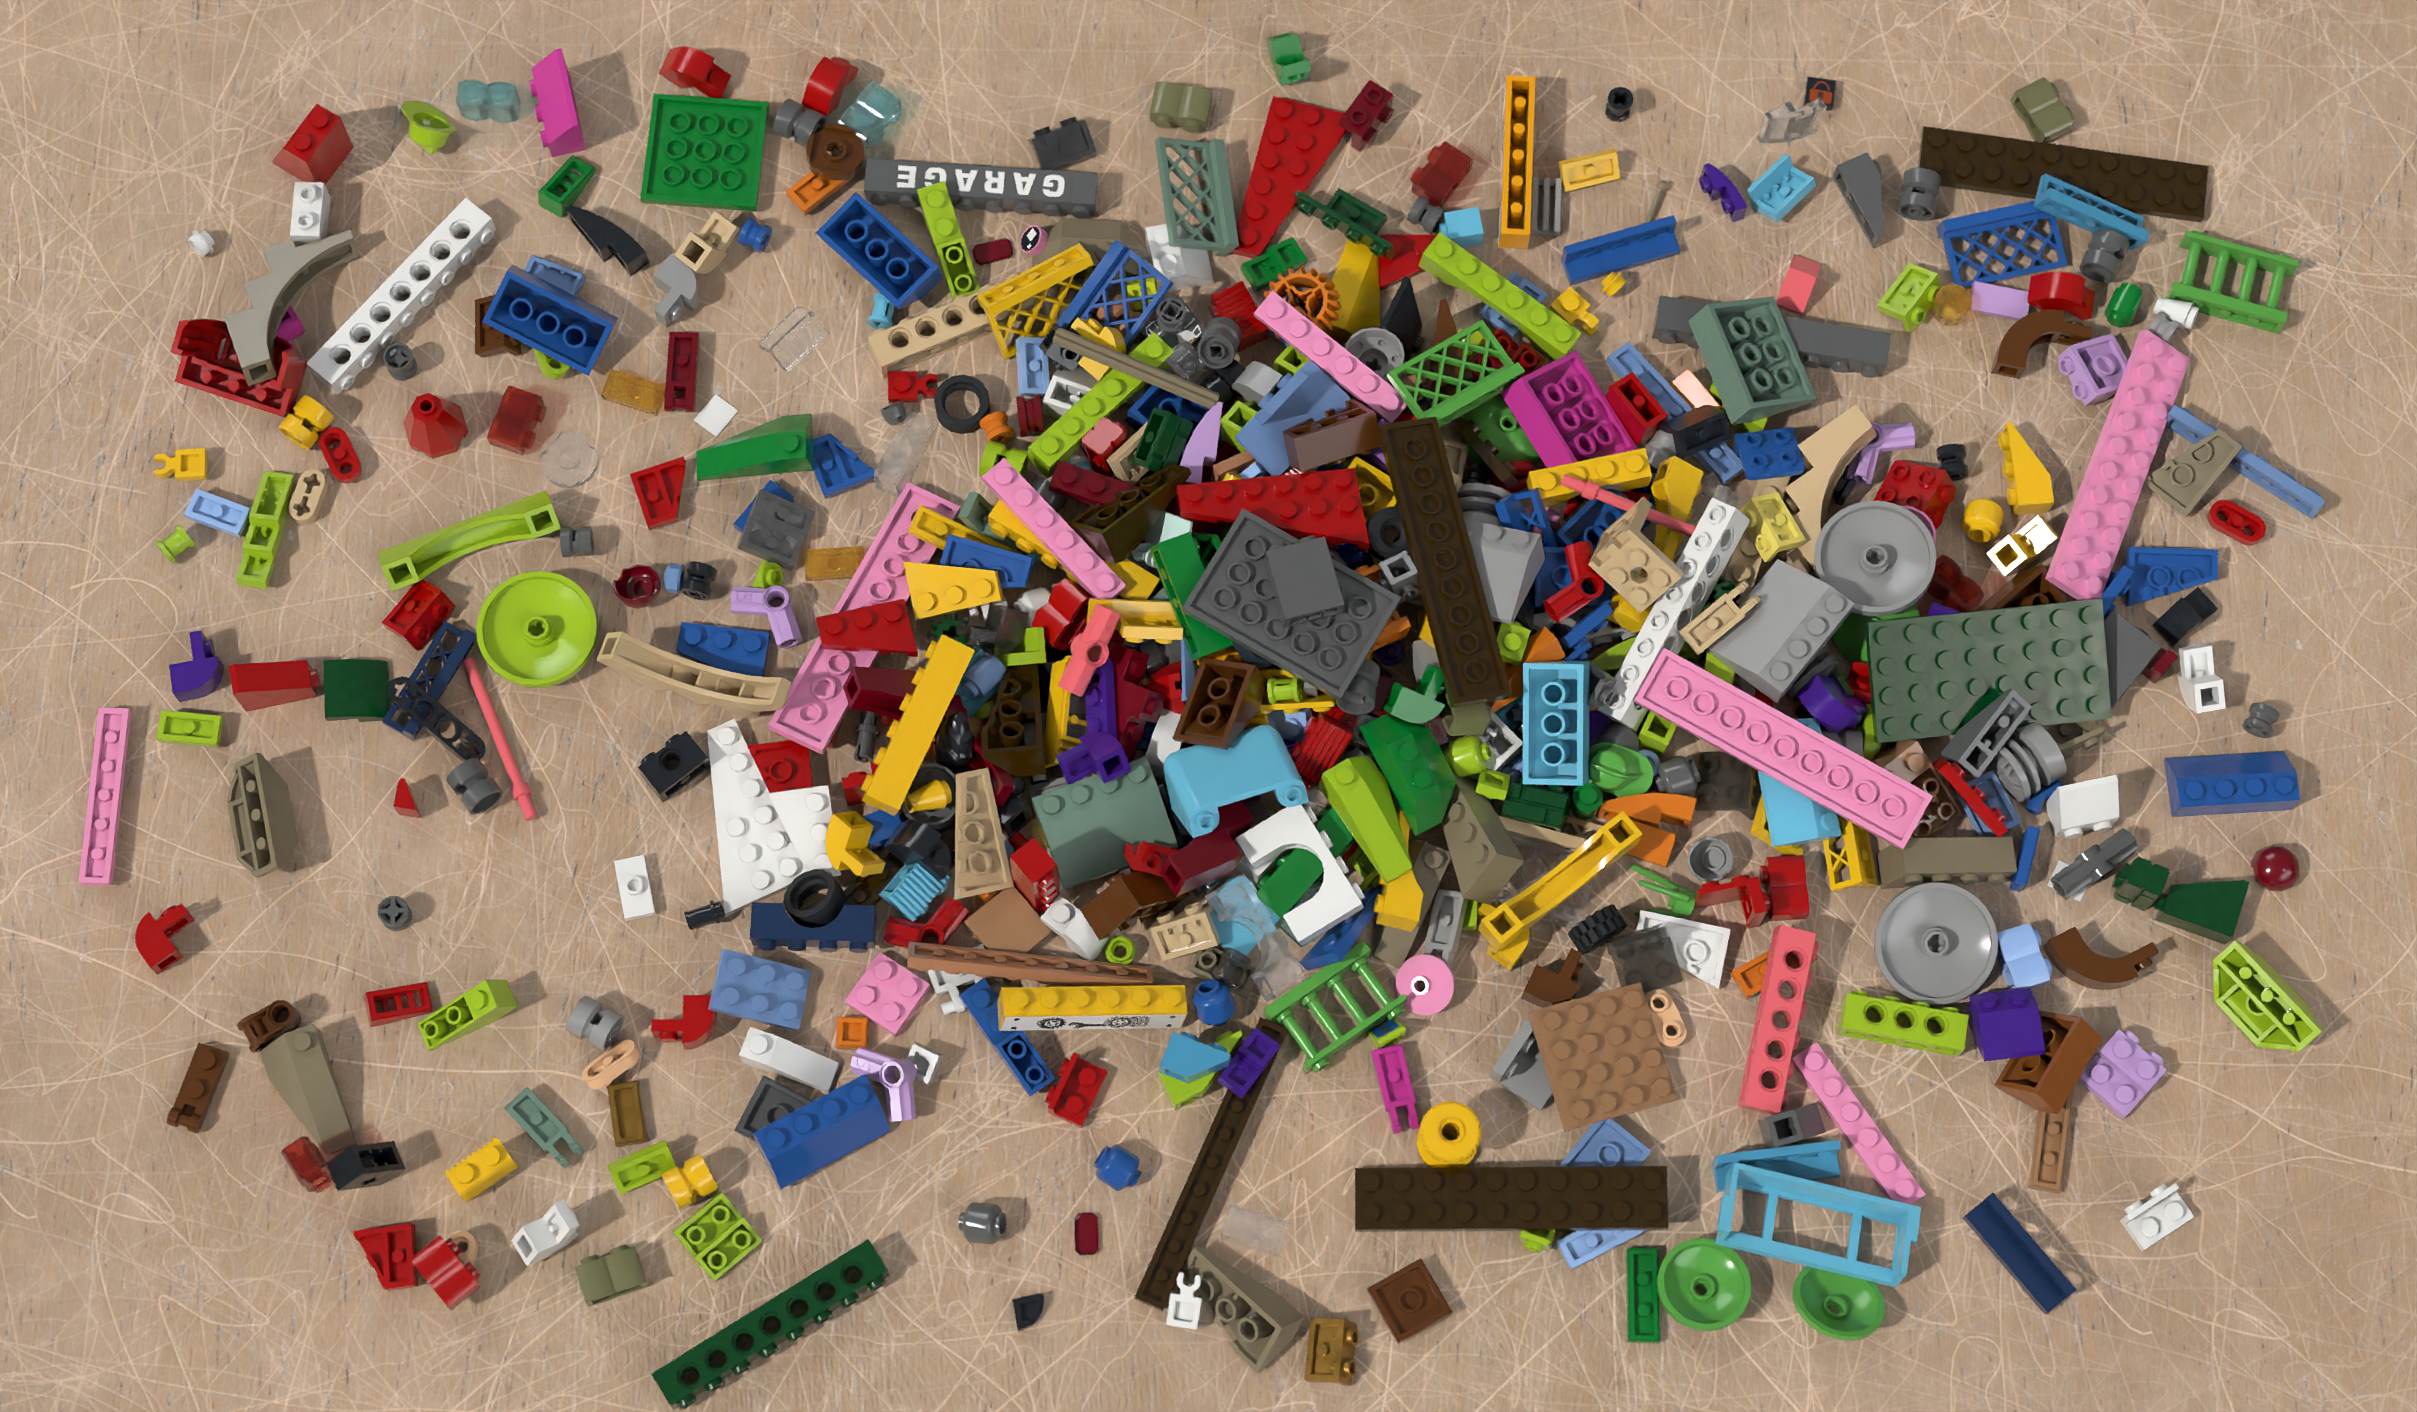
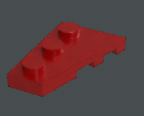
M904 599L816 617L823 649L852 652L869 650L879 651V654L891 655V652L918 657Z
M792 740L747 746L769 793L813 787L809 748Z
M1939 757L1932 763L1937 773H1941L1947 779L1949 786L1962 799L1964 798L1971 810L1994 835L2000 838L2008 831L2003 824L2007 819L1996 807H1993L1991 810L1983 802L1987 798L1985 794L1975 784L1970 787L1963 780L1966 773L1955 761L1950 765Z

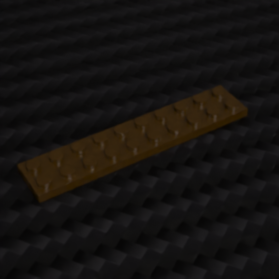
M1923 126L1921 132L1918 168L1930 169L1938 173L1941 177L1940 186L2035 199L2041 176L2048 174L2136 214L2200 223L2204 219L2208 166L1926 126Z
M1437 417L1381 424L1377 431L1410 556L1418 572L1417 582L1450 706L1455 708L1509 699L1512 695Z
M1667 1166L1355 1168L1356 1232L1668 1230Z

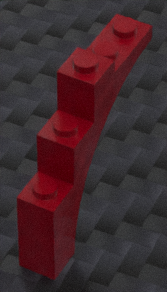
M1087 623L1082 626L1079 634L1084 632ZM1115 630L1107 647L1109 649L1108 658L1112 660L1114 666L1117 740L1123 747L1128 763L1133 761L1139 740L1143 736L1146 721L1157 723L1158 717L1163 711V704L1167 695L1140 684L1150 655L1123 644L1125 638H1122L1120 633Z
M853 666L843 686L850 709L874 712L900 720L904 711L899 710V707L906 693L912 695L916 685L911 682L917 670ZM954 694L942 721L955 711H960L966 716L970 730L974 735L972 758L967 767L971 771L988 768L996 806H1003L1013 791L1014 780L1010 773L983 759L981 731L989 718L967 717V710L962 704L960 695Z
M1258 795L1218 807L1219 823L1217 827L1208 834L1195 837L1187 846L1167 858L1159 873L1176 897L1235 870L1243 854L1238 844L1233 840H1236L1238 836L1245 833L1252 824L1254 818L1245 804L1255 801Z

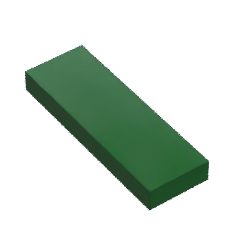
M1658 1248L1626 1249L1627 1343L1659 1344L1660 1342L1659 1294L1657 1290L1659 1271Z

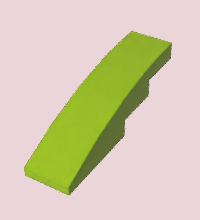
M264 471L249 514L250 526L242 547L244 556L236 576L237 585L267 589L285 526L294 475Z

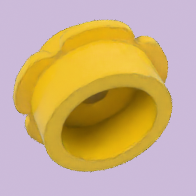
M1612 271L1600 283L1604 287L1601 292H1605L1609 297H1612L1627 282L1621 276L1623 273L1619 272L1616 275Z

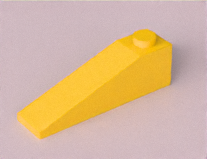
M1347 240L1332 279L1335 284L1334 290H1337L1340 298L1336 301L1340 302L1341 309L1335 311L1339 319L1338 321H1330L1333 325V331L1323 330L1332 339L1347 343L1349 338L1361 329L1380 327L1379 257L1370 252L1366 245L1360 242L1355 244Z

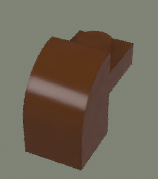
M1571 948L1559 975L1536 964L1521 999L1541 1008L1574 999L1581 985L1570 979L1577 981L1584 965L1579 962L1582 953Z

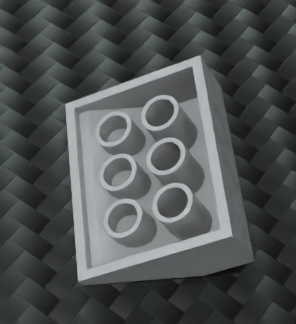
M1464 519L1491 620L1512 625L1545 560L1541 535ZM1421 594L1410 601H1404L1424 606Z
M1779 559L1776 560L1738 608L1756 594L1761 600L1744 614L1745 617L1705 649L1776 704L1849 616L1855 604L1831 585Z

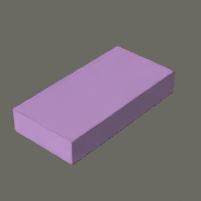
M1974 281L1972 283L1968 311L2018 321L2028 315V292Z

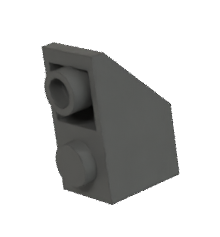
M1817 1103L1757 1120L1766 1149L1779 1147L1826 1132Z

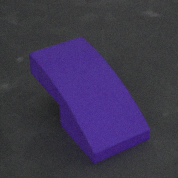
M1255 1028L1238 1049L1236 1056L1219 1076L1217 1082L1243 1099L1281 1045Z

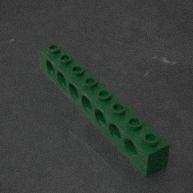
M867 1239L654 1371L651 1375L671 1408L675 1410L679 1407L680 1410H684L697 1401L696 1396L705 1390L711 1393L724 1384L723 1379L734 1373L735 1376H738L750 1369V1362L760 1356L762 1359H765L779 1350L777 1345L788 1339L789 1342H793L806 1333L804 1329L814 1322L816 1325H820L833 1316L831 1312L838 1307L848 1308L860 1299L858 1295L867 1289L873 1292L882 1287L887 1282L885 1278L890 1276L889 1272L870 1240ZM850 1270H860L862 1278L858 1283L850 1284L845 1280L846 1274ZM825 1286H832L835 1288L834 1297L827 1301L821 1300L819 1298V1291ZM797 1303L807 1304V1314L803 1317H794L792 1315L794 1305ZM773 1319L779 1320L781 1328L776 1334L765 1332V1325L768 1321ZM745 1336L752 1337L754 1339L753 1347L748 1351H740L738 1349L739 1340ZM717 1353H723L727 1356V1361L721 1368H713L710 1364L711 1358ZM690 1370L699 1372V1380L694 1385H686L683 1382L685 1373Z

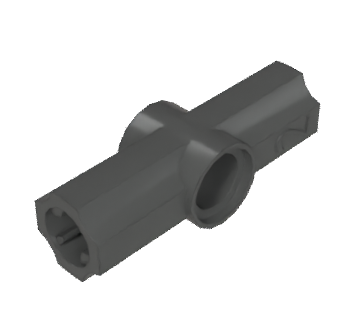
M2122 828L2101 844H2094L2075 859V862L2056 873L2050 879L2054 890L2059 896L2067 900L2090 883H2097L2112 872L2117 864L2123 862L2139 849L2135 837L2131 832Z

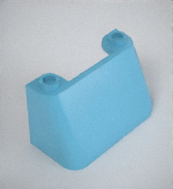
M1267 724L1241 731L1227 750L1194 745L1169 754L1163 764L1172 810L1193 838L1208 834L1217 827L1219 823L1218 807L1272 790L1275 791L1277 800L1286 807H1295L1309 802L1306 787L1281 735L1273 726Z

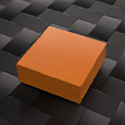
M837 1017L836 1048L857 1050L858 1047L868 1048V1017Z

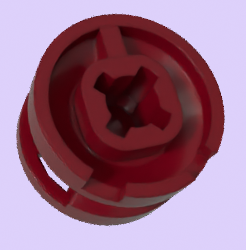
M1035 394V398H1032V400L1024 396H1016L1020 437H1028L1029 433H1035V431H1039V435H1042L1044 428L1040 394Z

